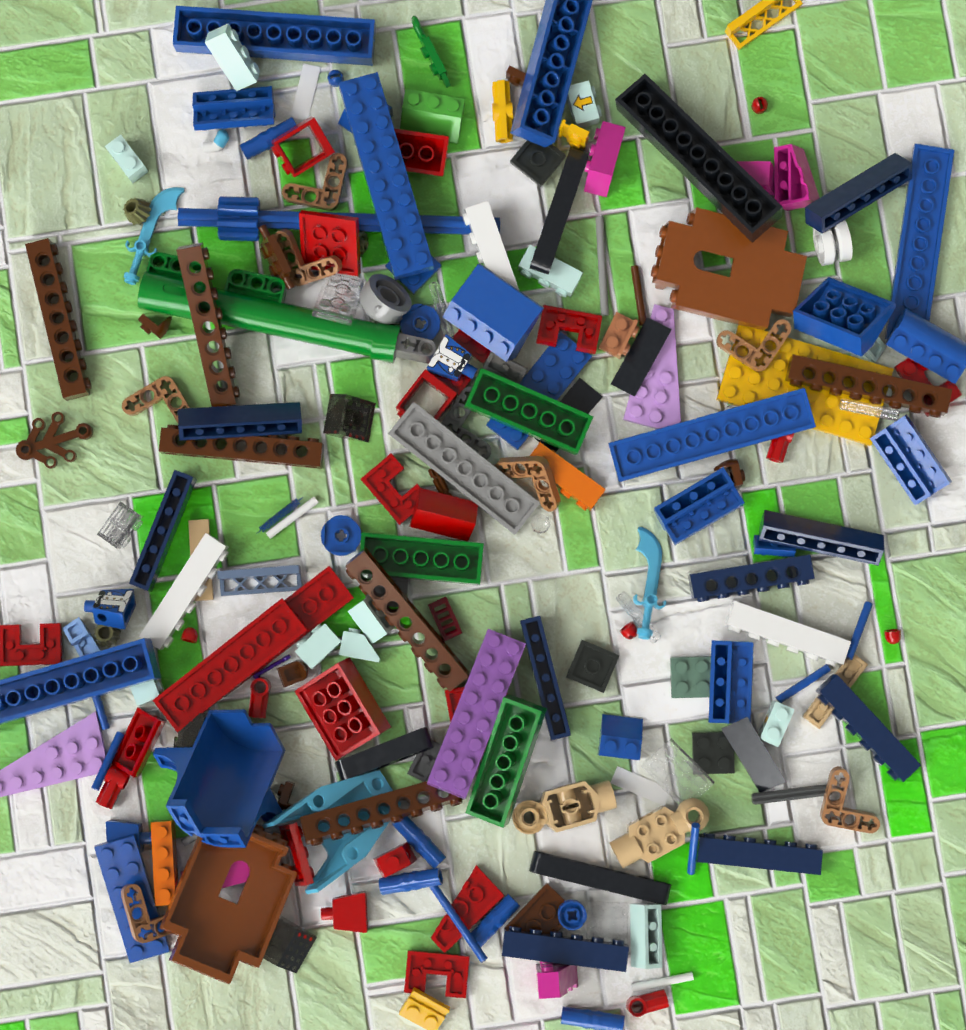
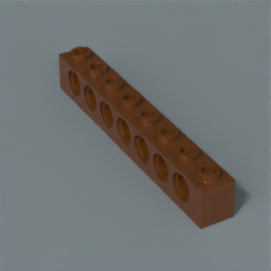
M49 238L27 243L25 246L62 397L69 401L90 395L89 389H92L89 377L85 375L84 370L87 369L85 359L81 358L80 355L82 345L80 339H76L75 332L78 329L75 320L71 318L70 312H73L70 300L67 301L65 293H68L66 282H62L61 274H63V268L61 263L57 262L56 255H59L57 245ZM44 258H50L48 265H41ZM49 277H54L53 284L46 285V280ZM59 296L58 303L51 304L52 297ZM64 315V320L57 324L55 322L56 317ZM68 334V340L65 343H61V336ZM68 353H73V359L70 362H65V356ZM73 372H78L77 380L70 381V375Z
M203 242L180 246L176 251L211 406L234 405L240 397L239 387L234 384L233 378H236L234 366H230L231 350L230 347H226L225 339H227L226 328L222 327L220 321L223 319L221 307H217L216 303L218 291L212 285L214 274L212 267H208L207 260L210 259L208 248H204ZM191 262H199L201 270H194ZM196 282H203L206 285V289H197ZM200 302H208L210 304V309L203 310L200 306ZM207 321L212 322L215 329L208 330L204 323ZM209 342H217L219 349H212L209 346ZM220 361L224 367L217 369L214 367L213 362ZM220 380L226 381L227 384H228V387H227V388H221V387H219L218 381H220Z
M794 354L789 359L785 381L790 382V385L794 387L805 385L809 386V389L821 392L822 389L828 390L831 395L841 396V394H846L853 400L864 398L868 399L869 403L881 405L882 402L889 404V407L894 409L905 407L909 408V412L921 413L923 411L935 418H941V416L948 413L952 389ZM808 369L812 371L813 378H806L804 376V370ZM824 374H830L833 382H825ZM844 378H849L852 381L853 385L851 388L844 385ZM866 382L870 383L872 392L865 391L863 384ZM884 387H889L892 390L891 396L884 394ZM904 391H908L912 395L911 401L903 397ZM924 396H929L931 398V405H926L924 403Z
M167 425V428L161 427L159 452L169 455L322 469L324 444L319 442L320 439L308 438L307 441L299 440L300 437L295 436L279 439V435H267V437L249 436L206 439L207 443L204 447L197 446L199 439L187 440L184 445L180 446L177 444L179 427L177 425ZM222 439L226 440V447L224 449H218V441ZM241 441L247 443V448L244 451L237 450V445ZM261 443L267 444V450L264 453L257 452V447ZM281 445L287 446V452L284 455L277 454V449ZM300 447L307 448V454L304 457L297 456V450Z
M366 547L346 563L345 567L347 569L345 571L348 576L358 581L360 590L373 599L372 604L378 611L382 610L386 615L385 619L389 625L395 626L399 630L398 635L404 642H409L414 655L424 660L425 668L430 673L434 672L438 677L437 682L443 689L447 688L451 691L469 677L468 669ZM365 569L370 570L373 576L365 578L362 575V571ZM381 585L385 588L386 592L379 594L375 591V587ZM395 601L399 607L391 609L388 606V602ZM409 617L412 623L405 625L401 622V618ZM420 632L425 638L417 640L414 638V634ZM434 648L438 653L435 656H431L427 653V650ZM441 664H448L451 669L449 671H442L439 666Z
M426 781L300 817V824L306 845L317 846L324 843L323 840L329 838L338 840L344 837L343 834L350 832L352 835L359 834L364 831V828H380L384 826L383 823L385 822L397 823L403 821V817L410 815L412 818L418 817L427 810L436 812L442 810L443 806L448 804L457 806L462 804V800L465 799L448 793V797L442 798L438 795L440 789L427 785ZM426 795L429 801L421 803L418 800V796ZM405 800L409 803V807L402 809L398 806V802ZM386 806L390 812L383 815L379 813L378 808ZM360 812H367L370 817L367 820H361L358 814ZM346 817L350 823L347 826H341L338 820ZM321 823H327L330 829L322 832L318 829V826Z

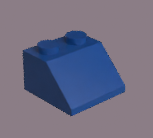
M602 714L597 755L640 760L643 719Z

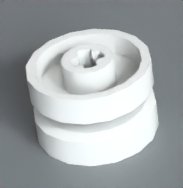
M846 220L824 233H820L813 228L814 247L821 266L831 265L835 259L839 262L852 259V241Z

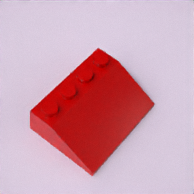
M350 657L338 662L294 691L335 761L391 728Z

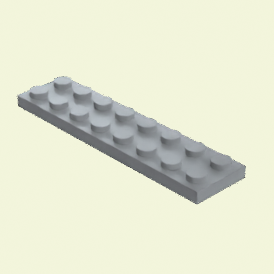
M412 402L388 433L514 535L540 504L415 402Z

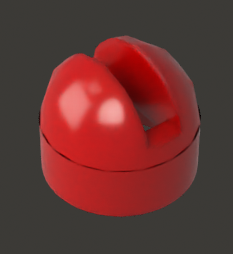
M757 97L753 100L751 108L756 114H762L766 111L768 102L763 97ZM759 101L762 102V109H760Z
M630 622L620 630V633L626 639L631 640L637 636V627L633 622Z
M192 627L186 628L182 633L181 640L197 643L198 633L196 629Z
M900 629L884 631L885 639L888 643L897 644L901 640Z

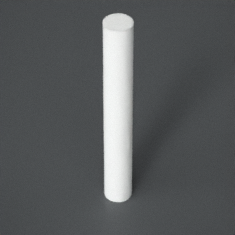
M312 497L266 532L267 536L270 539L318 504L317 499Z
M688 972L633 983L631 985L633 992L692 981L694 978L693 973Z

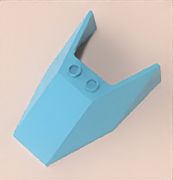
M380 770L319 787L262 826L263 828H268L299 819L305 815L393 790ZM386 806L378 808L380 814L386 815L390 812ZM360 812L358 814L361 820H367L370 817L367 812ZM342 817L338 820V823L341 826H347L350 821L348 818ZM389 822L383 823L384 826L376 829L371 827L364 828V831L359 834L352 835L351 832L343 834L344 837L338 840H332L331 838L323 840L324 843L322 845L327 852V859L313 878L314 883L309 884L305 892L311 894L321 891L366 857ZM321 823L318 829L326 832L330 827L327 823Z

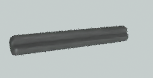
M827 784L751 794V800L756 805L821 797L825 794Z

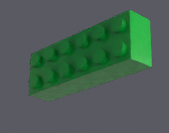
M483 368L479 370L464 405V408L573 455L578 454L594 417Z
M361 533L360 551L366 547L390 577L480 585L484 543ZM365 569L362 571V575H372V572Z
M510 694L503 697L471 793L466 814L502 828L509 824L547 708Z

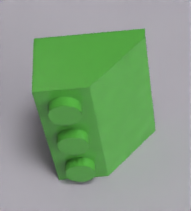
M405 89L400 129L449 136V143L458 144L465 99Z

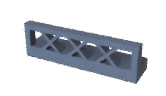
M300 565L217 571L218 579L220 580L221 596L297 591L302 587ZM288 575H297V586L288 587L283 581ZM271 576L279 581L274 588H268L263 582ZM258 577H264L261 581L257 579ZM248 578H254L259 583L253 590H248L243 586ZM233 579L239 584L234 591L225 592V580Z

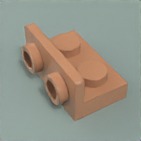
M616 312L598 349L618 359L621 358L622 354L626 356L631 346L628 342L631 337L635 338L640 328L637 326L639 320H632Z

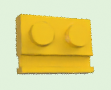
M563 119L559 128L558 138L561 139L563 136L567 138L566 141L569 142L571 147L584 150L588 143L590 132L573 123L568 125L566 120Z
M414 987L399 1010V1015L427 1030H438L446 1014L450 1011V1006Z

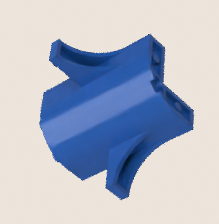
M244 709L209 710L193 747L155 748L153 752L161 768L177 772L176 784L166 804V808L176 824L190 836L195 834L203 838L201 841L203 843L217 847L246 848L260 817L264 822H267L283 812L270 788L286 750L271 723H253Z

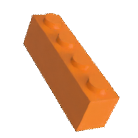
M541 442L530 455L542 456L549 462L556 486L561 489L559 492L568 499L570 497L577 501L576 505L584 511L586 509L591 511L606 490Z
M161 820L150 823L155 906L169 905L178 885L174 820Z

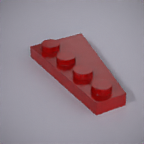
M476 865L451 905L468 930H470L505 895ZM446 913L431 939L446 953L463 936Z

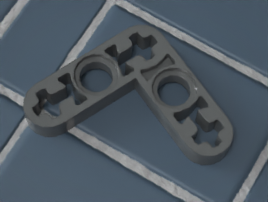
M468 386L462 390L441 424L447 427L452 425V430L456 433L458 429L461 430L457 435L458 438L463 435L470 436L471 443L468 445L470 447L477 440L476 446L479 448L486 447L487 455L482 454L481 456L488 459L491 455L490 445L462 427L471 413V410L464 408V404L459 403L460 400L465 402L467 399L465 393H470L472 386ZM458 407L465 410V415L462 418H456L453 414L454 410Z

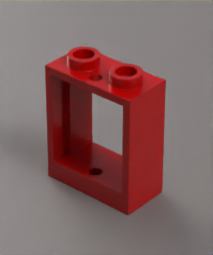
M312 116L271 141L273 153L277 158L281 157L284 162L281 166L287 175L291 174L293 177L298 176L335 153L316 119ZM308 126L323 151L294 168L280 143Z
M425 369L395 407L398 411L397 415L401 417L406 411L404 409L424 382L447 398L434 416L437 421L440 420L457 398V393Z

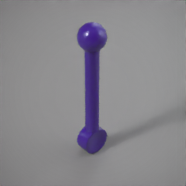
M286 655L253 675V678H260V675L291 658L290 655Z

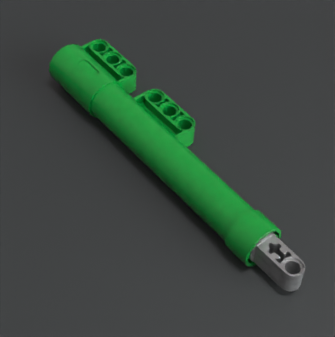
M156 252L151 255L146 272L140 283L138 307L144 310L192 320L181 270H175L176 267L180 266L178 256L162 252ZM159 262H163V263H164V264H163L162 266H160V267L155 266V265H156L157 263H159ZM191 262L194 270H201L199 262ZM234 269L227 277L224 290L217 288L218 300H216L217 307H221L223 319L220 321L223 325L370 356L371 359L394 363L396 357L430 363L436 352V345L432 340L402 334L401 326L375 323L284 303L286 298L285 283L277 277ZM236 279H241V280H242L241 283H238V284L233 283V281L236 280ZM196 282L197 289H206V285L203 282ZM256 283L262 284V286L259 288L253 287V285ZM276 287L281 288L279 292H273L272 290ZM200 302V306L203 310L210 309V304L208 302ZM430 349L432 352L429 354H425L422 352V350Z

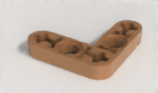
M335 153L330 157L323 189L288 183L282 188L284 200L292 204L326 211L335 210L340 202L346 175V157L341 153ZM341 159L343 165H339V173L335 172L336 165L333 162ZM337 177L340 183L338 186L332 187L329 185V179ZM293 189L295 193L300 194V190H303L301 194L302 200H299V195H292L289 198L286 191L289 192ZM329 191H332V192H333L332 198H333V201H335V203H331V205L328 206V205H327V202L325 201V199H326V200L329 199V197H330V192H329ZM307 193H315L316 199L313 202L306 201L305 195Z
M282 229L275 233V237L291 268L290 277L295 286H301L332 276L342 269V261L335 255L305 264L293 233L288 229ZM281 237H286L287 240L282 241ZM289 252L294 254L295 262L288 260L287 255ZM334 263V268L330 267L325 270L326 265ZM312 266H316L319 269L318 276L312 273ZM296 274H301L302 278H297Z
M786 320L776 321L758 349L728 330L722 331L717 336L716 343L720 349L752 370L762 372L769 366L790 334L791 325ZM784 325L786 333L782 332L777 339L774 337L779 330L777 326ZM726 335L729 336V341L732 344L735 343V340L739 343L734 347L732 351L730 350V348L732 347L731 344H722L723 339L721 338V336L724 338L726 337ZM767 341L775 342L776 349L774 351L766 349L765 343ZM745 346L748 349V355L745 357L738 355L737 348ZM763 353L768 355L762 362L764 366L760 365L757 367L755 359H760Z
M163 376L127 397L122 403L123 411L129 416H135L164 399L177 423L178 415L176 413L178 409L190 408L174 380L168 376ZM163 382H171L169 388L172 392L176 390L177 393H173L168 398H166V396L169 395V393L165 388L161 389L164 386ZM146 391L154 392V399L152 401L144 400V393ZM139 396L140 400L144 403V405L141 406V404L138 403L134 406V411L130 409L127 410V408L129 407L128 403L132 402L133 404H135L136 402H138L136 398ZM175 397H179L182 400L179 408L171 406V401Z
M507 457L499 459L494 465L508 478L532 477L540 504L545 510L551 512L559 506L561 502L549 462L544 457ZM517 464H522L526 471L520 470ZM540 480L546 481L549 487H544Z
M841 766L834 767L829 773L820 810L822 821L828 826L865 833L876 832L880 827V821L875 814L843 807L850 776L845 768ZM841 772L844 778L839 779L838 784L840 787H838L835 775H839ZM834 791L840 793V798L836 801L829 799L830 794ZM830 811H832L835 816L840 817V822L837 817L832 816L828 819L826 814H830ZM849 814L855 816V821L851 824L845 823V817ZM860 816L865 822H869L872 819L874 824H870V827H868L866 823L860 822Z
M126 884L121 890V898L134 940L140 943H147L172 934L167 931L159 932L157 929V924L163 920L165 914L150 920L141 888L136 884ZM129 888L136 891L133 894L134 901H139V903L129 906V903H133L132 898L127 896V893L130 892ZM136 907L142 910V915L139 919L132 917V911ZM141 928L143 930L152 929L153 931L145 933L144 938L138 936V934L141 932Z

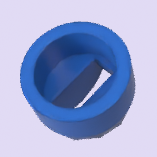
M332 70L328 74V82L333 87H339V82L344 81L343 74L338 70ZM340 75V77H334L332 79L330 78L332 76Z

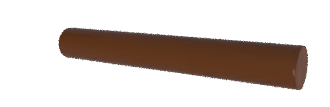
M635 265L631 266L639 326H643L646 321V312L639 266Z

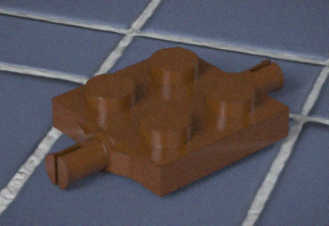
M266 224L258 227L263 237V242L260 244V252L262 257L268 260L270 274L273 277L283 279L287 290L294 288L295 286L290 277L291 268L275 235H270Z

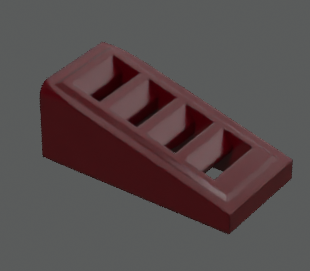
M447 597L428 604L444 642L463 633ZM445 603V608L435 612L434 608ZM449 611V615L438 619V615ZM452 618L453 622L444 626L441 625L442 622ZM455 625V630L445 634L444 630Z

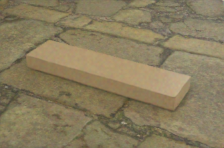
M209 519L188 520L190 556L205 533L210 534ZM208 578L205 586H207L205 592L201 597L197 595L194 601L214 600L213 579Z
M854 654L853 660L845 659L844 665H840L834 674L838 675L851 688L868 664ZM816 697L802 717L820 729L833 709L828 704L826 706L823 705Z

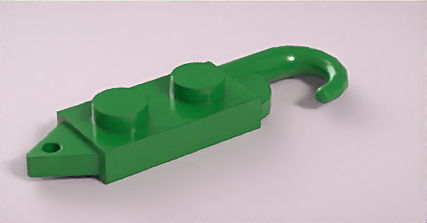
M412 16L411 20L414 30L422 44L420 50L425 59L429 58L431 62L429 67L434 76L437 75L439 80L443 81L446 88L450 87L451 84L447 77V71L429 36L427 37L417 16Z

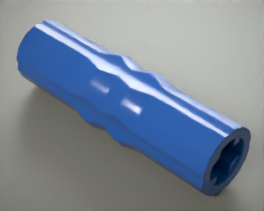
M291 117L240 144L246 159L249 160L271 149L273 146L271 141L297 124Z
M408 816L403 817V821L392 823L408 844L432 868H436L446 858L431 839L425 835L423 830Z
M440 868L412 871L410 873L404 872L399 875L379 878V889L382 895L409 892L443 884Z
M509 894L471 932L480 947L520 907L518 902Z
M563 1006L561 1024L594 1030H623L625 1015Z

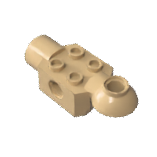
M609 780L593 785H588L586 781H579L543 791L539 803L532 800L519 803L513 811L512 819L515 828L524 834H535L545 824L554 832H560L595 822L598 813L615 809L617 804ZM528 811H531L534 815V819L530 823H526L523 819L524 814Z
M689 798L681 802L675 812L665 806H661L627 824V833L609 842L622 868L640 859L650 863L685 844V833L691 832L692 823L700 824L699 831L706 827L710 815L708 807L703 801L695 798ZM691 810L698 812V818L695 821L688 819V813Z

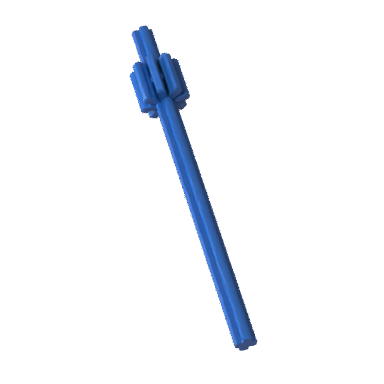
M220 196L217 209L178 208V226L218 227V238L220 240L259 241L260 230L258 227L266 224L267 229L300 230V211L260 210V200L258 197ZM320 212L359 218V231L381 232L376 214ZM419 215L424 233L469 235L472 232L470 226L465 225L462 216ZM494 217L500 234V217Z

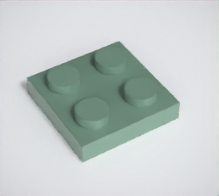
M711 656L670 658L671 698L710 697Z

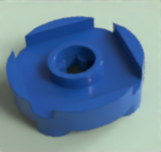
M412 305L410 310L402 316L400 323L402 334L433 341L440 332L438 313L434 308L427 305ZM418 319L426 322L423 329L415 327Z
M334 516L322 527L321 541L326 550L333 555L347 556L355 552L360 545L361 529L357 522L348 516ZM340 530H344V534H347V538H344L343 541H339V538H336V534H339Z

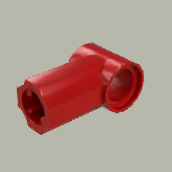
M794 433L772 439L766 459L776 463H783L788 445L791 443Z
M260 677L255 679L250 686L251 696L248 715L253 718L265 719L271 683L267 678ZM258 681L265 683L266 689L264 692H259L256 689Z
M111 765L106 773L105 783L96 802L103 807L113 809L121 790L127 785L130 775Z
M661 989L640 996H631L626 1002V1008L633 1016L641 1017L646 1013L669 1007V1002L665 990ZM633 1002H641V1009L639 1011H632Z

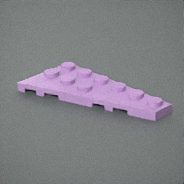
M654 304L650 319L672 330L635 397L629 395L623 420L660 429L681 423L674 309Z
M95 711L1 769L0 797L98 774L107 753L97 712Z

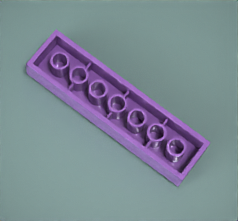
M487 630L428 778L427 785L462 799L466 798L493 730L503 697L507 694L526 643L493 630Z

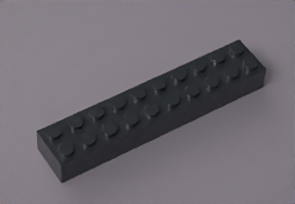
M646 74L642 75L615 99L617 110L752 243L783 217V207Z

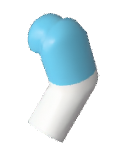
M221 129L217 132L213 141L203 142L204 152L222 150L229 140L228 132Z

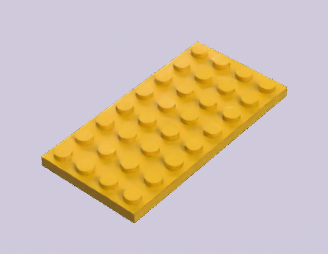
M738 325L735 335L758 349L768 331ZM789 337L786 338L769 366L762 372L752 370L729 355L716 400L734 406H742L805 388L816 425L815 428L811 429L868 446L872 445L870 438L875 435L884 403L881 402V405L869 403L868 399L864 398L853 400L846 394L835 396L829 394L830 391L823 389L821 392L809 389V386L802 385V387L791 386L790 382L785 381L789 359L794 354L892 376L893 368ZM735 340V343L732 344V347H731V350H732V351H733L734 347L739 343V342H737L736 340ZM769 340L765 343V347L768 351H774L776 344L774 341ZM740 346L737 348V353L745 357L748 355V349L745 346ZM763 353L760 359H755L757 362L756 366H764L762 362L768 355ZM804 370V376L812 379V371ZM824 374L825 382L832 383V376ZM844 378V385L851 388L853 385L852 381L849 378ZM864 383L865 391L872 392L871 384ZM888 387L883 388L885 395L887 394Z

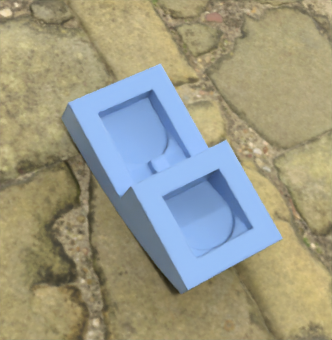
M80 617L62 628L80 657L101 651Z

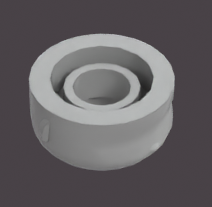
M383 274L372 275L359 294L360 304L364 311L372 319L382 324L398 323L402 320V315L406 314L412 306L411 298L403 286L391 277Z

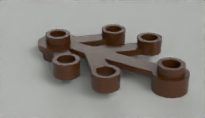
M55 412L52 414V423L43 440L35 442L40 431L46 427L43 419L36 418L32 422L33 429L27 440H22L17 444L16 454L23 460L34 458L44 463L47 468L54 469L58 464L57 459L53 456L47 457L38 452V450L46 448L64 457L67 462L72 463L77 459V454L57 444L78 437L82 440H88L93 435V429L90 425L81 423L75 430L55 436L60 424L65 421V416L61 412ZM57 415L62 417L59 422L55 421ZM38 421L42 422V426L40 428L36 427V423ZM83 427L87 429V432L85 434L80 433V430ZM25 446L29 447V451L27 453H23L22 451ZM68 453H73L71 460L67 459ZM50 459L54 460L52 466L48 465V460Z

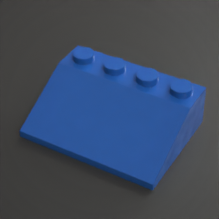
M479 263L451 300L443 318L508 362L517 357L544 307Z
M828 277L793 310L794 329L862 357L874 345L896 308V303Z

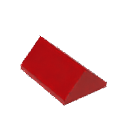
M394 128L407 172L444 176L449 136Z
M419 488L409 527L468 542L476 525L478 505L470 500Z
M137 707L112 764L132 777H139L166 720Z

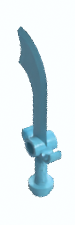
M168 188L157 194L150 204L152 209L150 216L144 222L134 247L130 248L129 241H126L125 246L129 252H136L130 271L125 272L123 276L125 278L124 282L127 284L136 285V282H139L140 277L137 276V271L142 257L146 255L151 257L152 254L158 252L157 248H154V252L148 253V247L157 221L164 212L177 210V201L180 195L185 192L184 188Z
M638 527L640 540L635 550L641 552L646 557L648 572L644 598L642 602H639L637 600L638 595L636 594L633 597V602L636 605H643L645 608L642 628H637L638 638L649 640L650 636H653V631L649 629L652 609L654 607L659 610L666 605L665 600L662 602V606H659L656 596L662 562V549L654 534L643 527Z

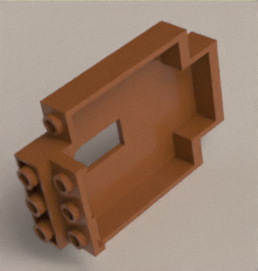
M698 207L689 212L686 224L689 225L668 221L664 226L662 225L659 232L661 243L655 251L657 261L656 265L654 264L652 267L651 276L653 277L652 283L656 284V289L675 288L670 295L671 308L760 330L768 328L771 313L785 317L793 316V310L797 307L807 256L785 251L788 231L770 227L752 243L725 215ZM699 251H705L733 258L730 277L698 269L694 264L695 254Z
M256 824L246 848L212 846L201 842L203 838L198 836L160 925V929L178 936L169 961L225 984L231 983L239 961L255 968L260 967L297 875V872L292 871V866L285 863L279 865L281 858L286 856L289 850L286 847L288 841L283 839V835L272 832V834L264 831L265 828ZM236 861H243L249 867V876L237 904L218 897L231 865Z

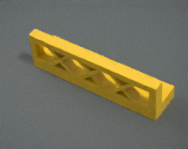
M762 0L729 23L725 33L737 49L740 50L802 6L803 3L801 0H793L796 4L792 7L782 6L783 0ZM769 9H778V17L768 18L767 11ZM754 20L763 21V26L759 30L751 29V23ZM739 31L747 32V39L741 43L734 35Z

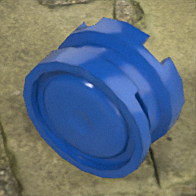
M569 899L560 904L557 916L564 928L577 930L584 925L587 913L581 902Z

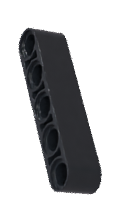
M424 727L335 762L342 781L397 763L430 750L434 745L428 728Z

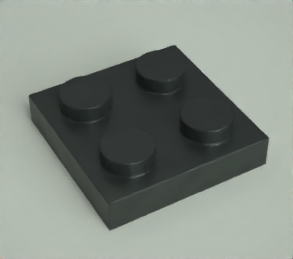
M527 140L510 160V163L538 186L542 187L566 158V155L553 144L545 148Z
M581 640L566 677L604 693L620 655Z
M723 732L692 733L693 774L735 773L734 749Z

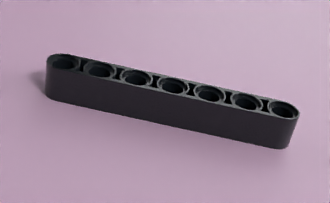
M570 147L529 269L549 275L589 152Z
M538 851L533 852L529 872L662 905H667L672 886L669 883Z

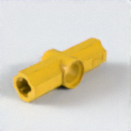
M497 80L493 82L492 86L496 142L508 143L513 141V134L510 133L513 120L510 82Z

